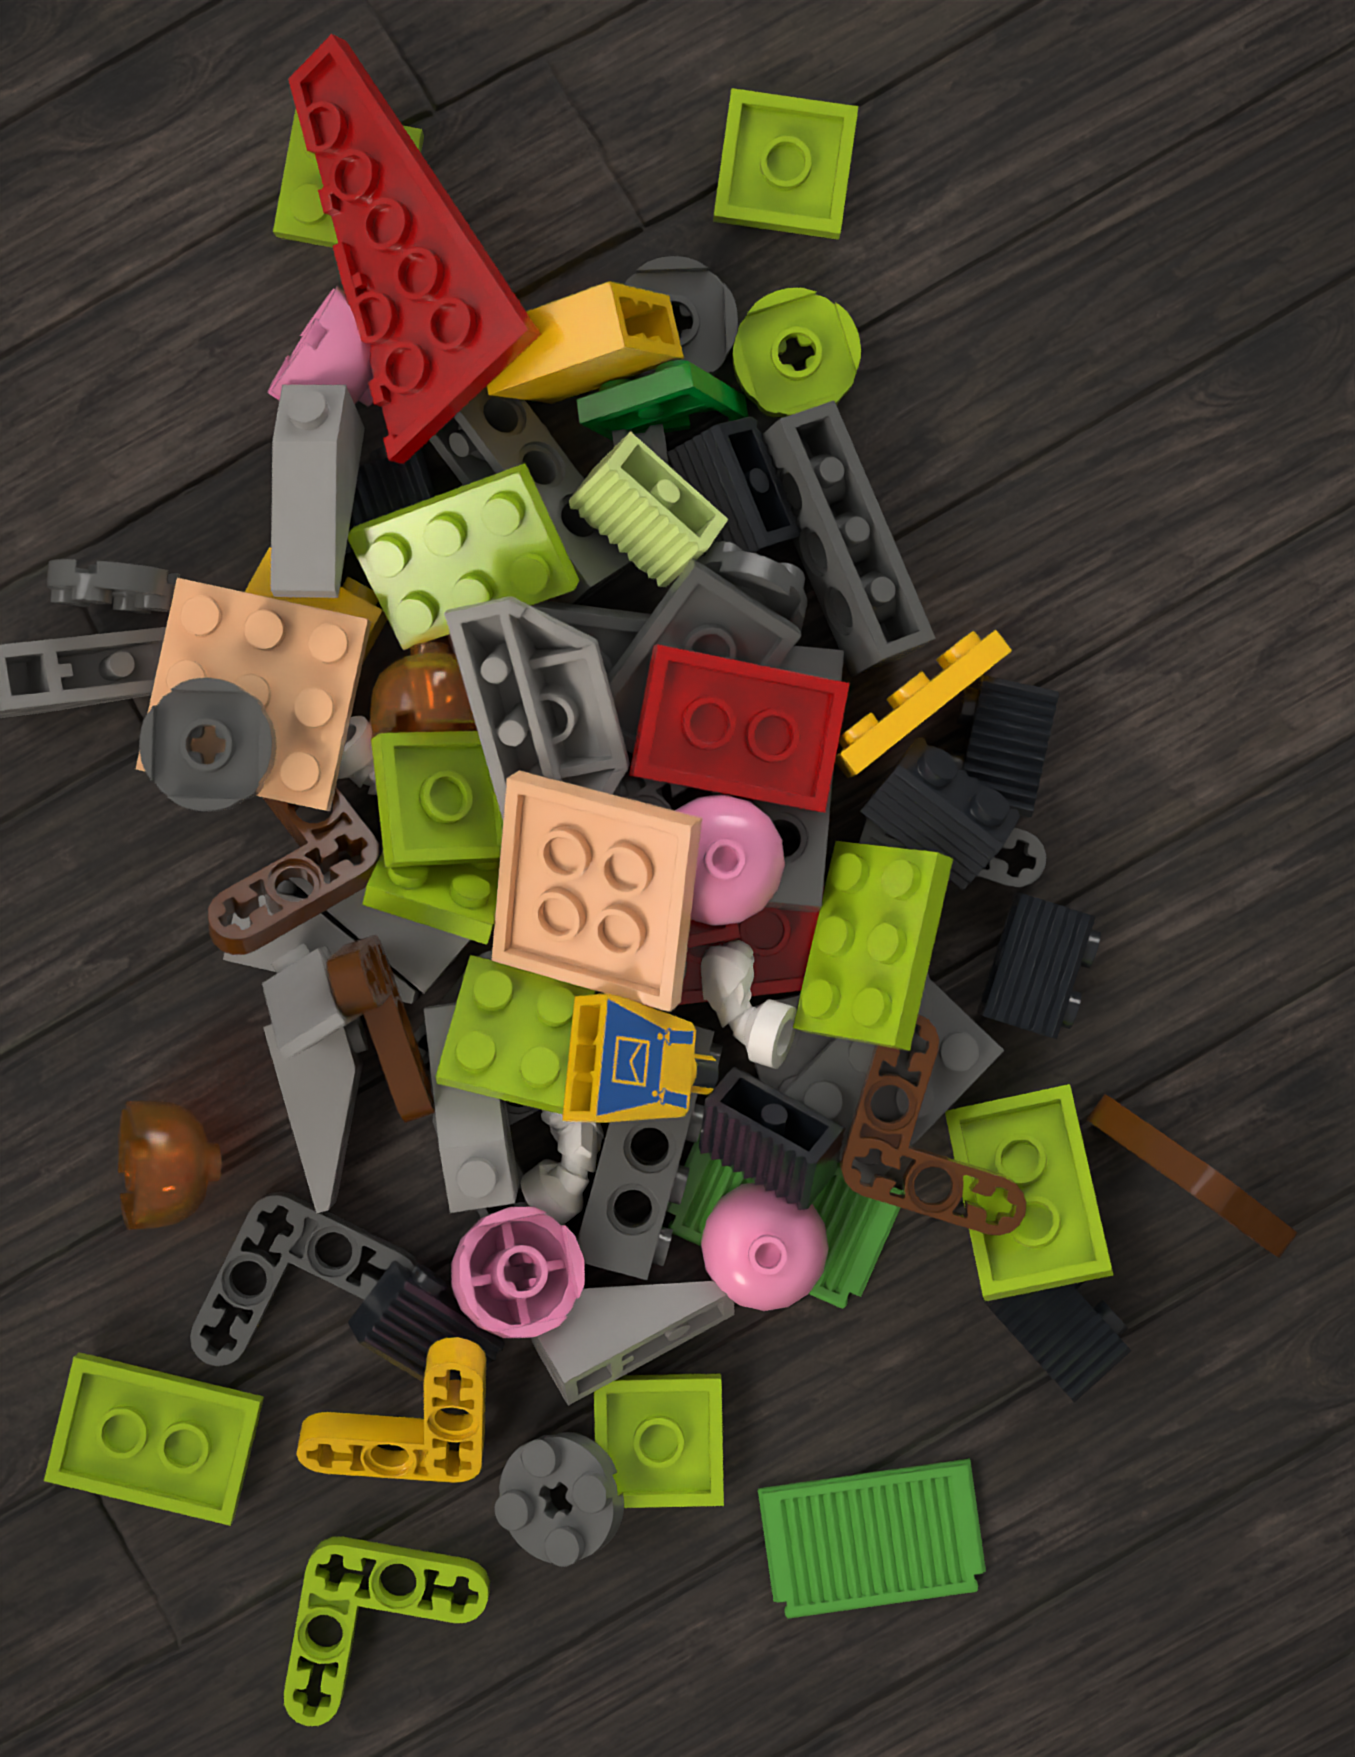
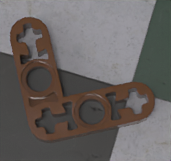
M337 787L335 788L331 806L332 813L325 821L319 823H308L300 819L296 812L301 805L262 797L300 848L225 889L213 898L208 907L209 933L213 943L221 951L231 955H245L254 952L366 888L379 860V845L375 836ZM346 850L352 857L361 854V864L354 866L349 860L339 862L338 853ZM330 871V883H325L323 875ZM289 878H302L307 880L313 887L311 894L300 901L285 900L277 894L276 889L280 883ZM263 895L266 904L260 907L259 896ZM267 906L273 915H269ZM236 913L241 919L249 917L250 927L242 930L235 923L227 925V916Z
M372 935L345 944L327 960L329 979L342 1013L346 1018L361 1013L364 1014L392 1097L404 1123L434 1114L435 1105L432 1084L380 939L377 935Z
M918 1013L916 1024L919 1025L918 1035L926 1040L927 1043L924 1051L913 1050L906 1066L907 1071H919L915 1084H912L898 1074L879 1073L881 1063L884 1060L890 1065L896 1066L900 1049L875 1045L841 1156L840 1167L844 1180L853 1191L874 1200L988 1235L1001 1236L1011 1233L1021 1224L1026 1212L1024 1194L1012 1179L994 1171L909 1146L939 1047V1037L936 1028L929 1019ZM886 1085L898 1086L904 1090L908 1098V1108L905 1114L900 1119L892 1122L876 1118L871 1109V1098L875 1091ZM870 1148L880 1150L881 1162L896 1169H900L901 1156L912 1158L913 1160L903 1175V1194L899 1195L890 1192L895 1186L896 1181L889 1176L874 1174L870 1183L860 1181L861 1172L856 1166L852 1165L855 1156L866 1157L869 1154ZM939 1167L950 1175L951 1190L942 1201L928 1203L919 1199L914 1190L915 1179L925 1168ZM968 1175L975 1178L969 1189L977 1194L992 1196L996 1187L1004 1188V1198L1013 1204L1010 1213L999 1212L995 1221L986 1220L987 1212L984 1207L965 1200L964 1214L954 1212L953 1210L958 1205L963 1194V1176Z
M1104 1094L1086 1119L1193 1195L1277 1258L1282 1256L1297 1235L1294 1229L1232 1181L1108 1095Z

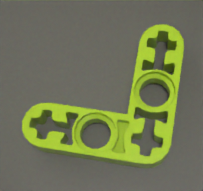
M331 1537L322 1541L314 1549L304 1576L284 1689V1706L288 1715L302 1725L319 1726L328 1722L336 1714L345 1690L359 1607L450 1623H467L476 1619L484 1611L490 1594V1580L486 1570L477 1562L467 1558L348 1537ZM332 1554H338L343 1556V1567L363 1571L366 1558L376 1560L369 1577V1590L359 1588L364 1575L345 1573L340 1583H334L329 1581V1571L325 1568H320V1564H328ZM392 1564L408 1566L415 1574L416 1587L404 1596L390 1594L381 1582V1572L387 1566ZM428 1569L438 1571L434 1584L447 1587L454 1586L457 1577L463 1576L469 1579V1589L478 1592V1595H468L465 1605H458L453 1603V1592L434 1588L432 1601L422 1600L428 1582ZM319 1615L334 1617L343 1629L342 1639L331 1647H322L313 1642L308 1634V1623L314 1617ZM301 1656H303L304 1658H306L307 1660H310V1661L302 1662V1661H301ZM314 1662L326 1664L320 1687L321 1692L331 1695V1697H322L318 1707L307 1705V1694L298 1691V1689H306L312 1676ZM337 1662L338 1668L329 1663Z

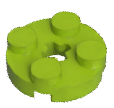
M786 288L770 293L757 301L740 324L732 353L734 373L746 397L754 402L760 411L771 417L784 418L833 400L837 405L853 385L861 359V344L852 318L836 302L833 304L826 297L816 295V292L812 290ZM797 338L801 347L812 346L814 356L806 359V369L795 371L791 364L783 365L778 355L786 352V340Z

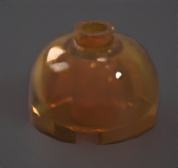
M427 642L413 645L410 647V656L392 662L380 673L370 700L369 720L371 739L379 733L478 731L456 654H449V646L447 644Z
M127 1101L125 1103L127 1109H122L118 1133V1173H124L127 1192H132L119 1193L125 1226L127 1230H144L175 1225L194 1215L202 1205L206 1197L208 1182L219 1181L221 1175L219 1144L207 1143L203 1125L190 1110L170 1102Z

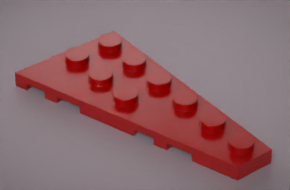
M331 34L288 80L307 151L315 154L323 188L318 190L323 213L330 215L333 221L338 243L332 247L347 304L354 315L361 342L371 346L369 362L374 379L368 381L374 405L382 407L389 436L383 438L389 461L404 464L528 348L541 333L348 42Z

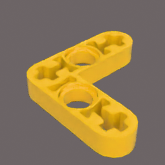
M458 1337L444 1338L436 1341L429 1348L424 1375V1419L321 1412L308 1416L303 1421L296 1453L298 1460L306 1468L325 1474L452 1483L473 1479L480 1473L485 1442L486 1356L484 1350L478 1344ZM450 1370H459L462 1377L461 1381L450 1380ZM458 1408L463 1409L469 1413L463 1415H454L446 1413L440 1409ZM448 1442H460L459 1451L450 1450ZM391 1444L404 1448V1450L393 1451L383 1449L377 1445Z

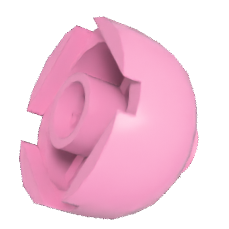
M336 286L317 309L300 336L302 338L291 356L288 355L270 385L268 393L279 401L282 385H346L354 404L360 401L369 407L373 402L368 381L374 379L369 362L371 346L361 342L354 315L347 304L345 292Z
M726 794L698 797L676 809L675 811L702 818L690 919L717 926L740 923L763 910L778 891L785 867L782 839L770 817L750 801Z
M753 1182L741 1184L722 1196L706 1220L701 1239L705 1269L712 1281H715L717 1286L740 1306L762 1311L789 1307L808 1295L824 1273L829 1246L825 1223L813 1204L808 1209L798 1210L797 1203L787 1204L786 1197L776 1198L774 1190L765 1191L764 1184L754 1185Z
M508 1207L481 1218L462 1237L452 1260V1289L460 1309L477 1327L502 1338H532L559 1327L568 1317L566 1315L572 1309L575 1300L580 1298L585 1285L584 1257L575 1235L565 1225L561 1226L554 1218L546 1215L545 1213L547 1212L536 1207Z

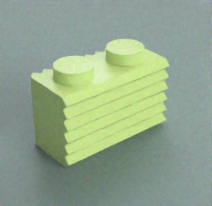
M631 431L593 468L569 499L570 509H578L580 518H584L590 526L599 530L600 535H608L609 543L618 544L619 552L627 553L629 561H633L639 570L646 572L648 578H656L658 587H667L682 573L692 558L697 560L704 554L728 521L719 510Z

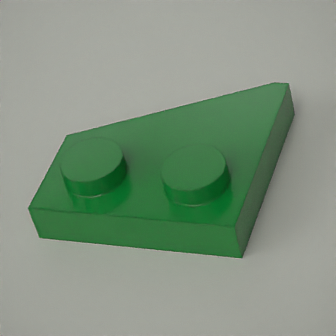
M686 360L662 363L655 368V373L636 380L618 379L606 382L599 387V392L576 399L579 423L610 440H613L612 430L625 429L633 434L645 433L650 425L663 424L665 433L690 429L689 415L694 413L718 411L728 417V422L748 417L745 395Z

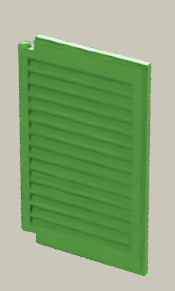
M699 1134L698 1141L693 1144L684 1165L690 1169L681 1203L678 1205L668 1202L666 1211L675 1215L674 1220L667 1227L673 1229L672 1234L701 1246L706 1220L719 1199L741 1184L753 1183L754 1181L753 1178L744 1179L742 1172L733 1173L731 1167L722 1166L720 1159L711 1160L709 1153L700 1154ZM838 1162V1168L834 1176L812 1203L825 1223L829 1251L824 1273L809 1294L843 1309L848 1303L847 1297L849 1293L862 1296L900 1207L862 1196L853 1191L845 1182L840 1167L841 1163ZM893 1187L890 1191L899 1195L903 1194V1190Z
M970 1458L758 1488L773 1601L777 1603L786 1601L785 1615L788 1619L977 1592L978 1583L974 1579V1575L986 1572Z

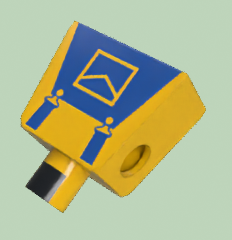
M614 994L575 996L562 1121L618 1122L684 1117L689 1110L690 1093L707 1095L714 1090L719 1074L717 1061L712 1056L694 1054L696 1029L692 1022Z

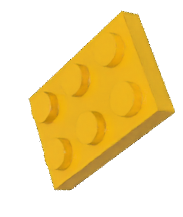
M973 630L936 659L943 670L929 680L922 671L889 696L886 700L893 710L878 721L870 712L839 737V744L843 747V750L836 755L835 763L847 778L858 774L1012 651L996 630L983 639H980Z

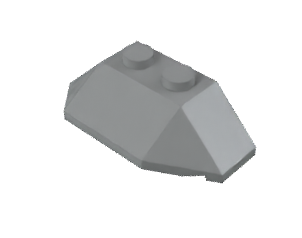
M512 596L448 609L444 614L503 821L507 778L518 771L613 794L628 770L630 762L597 639Z

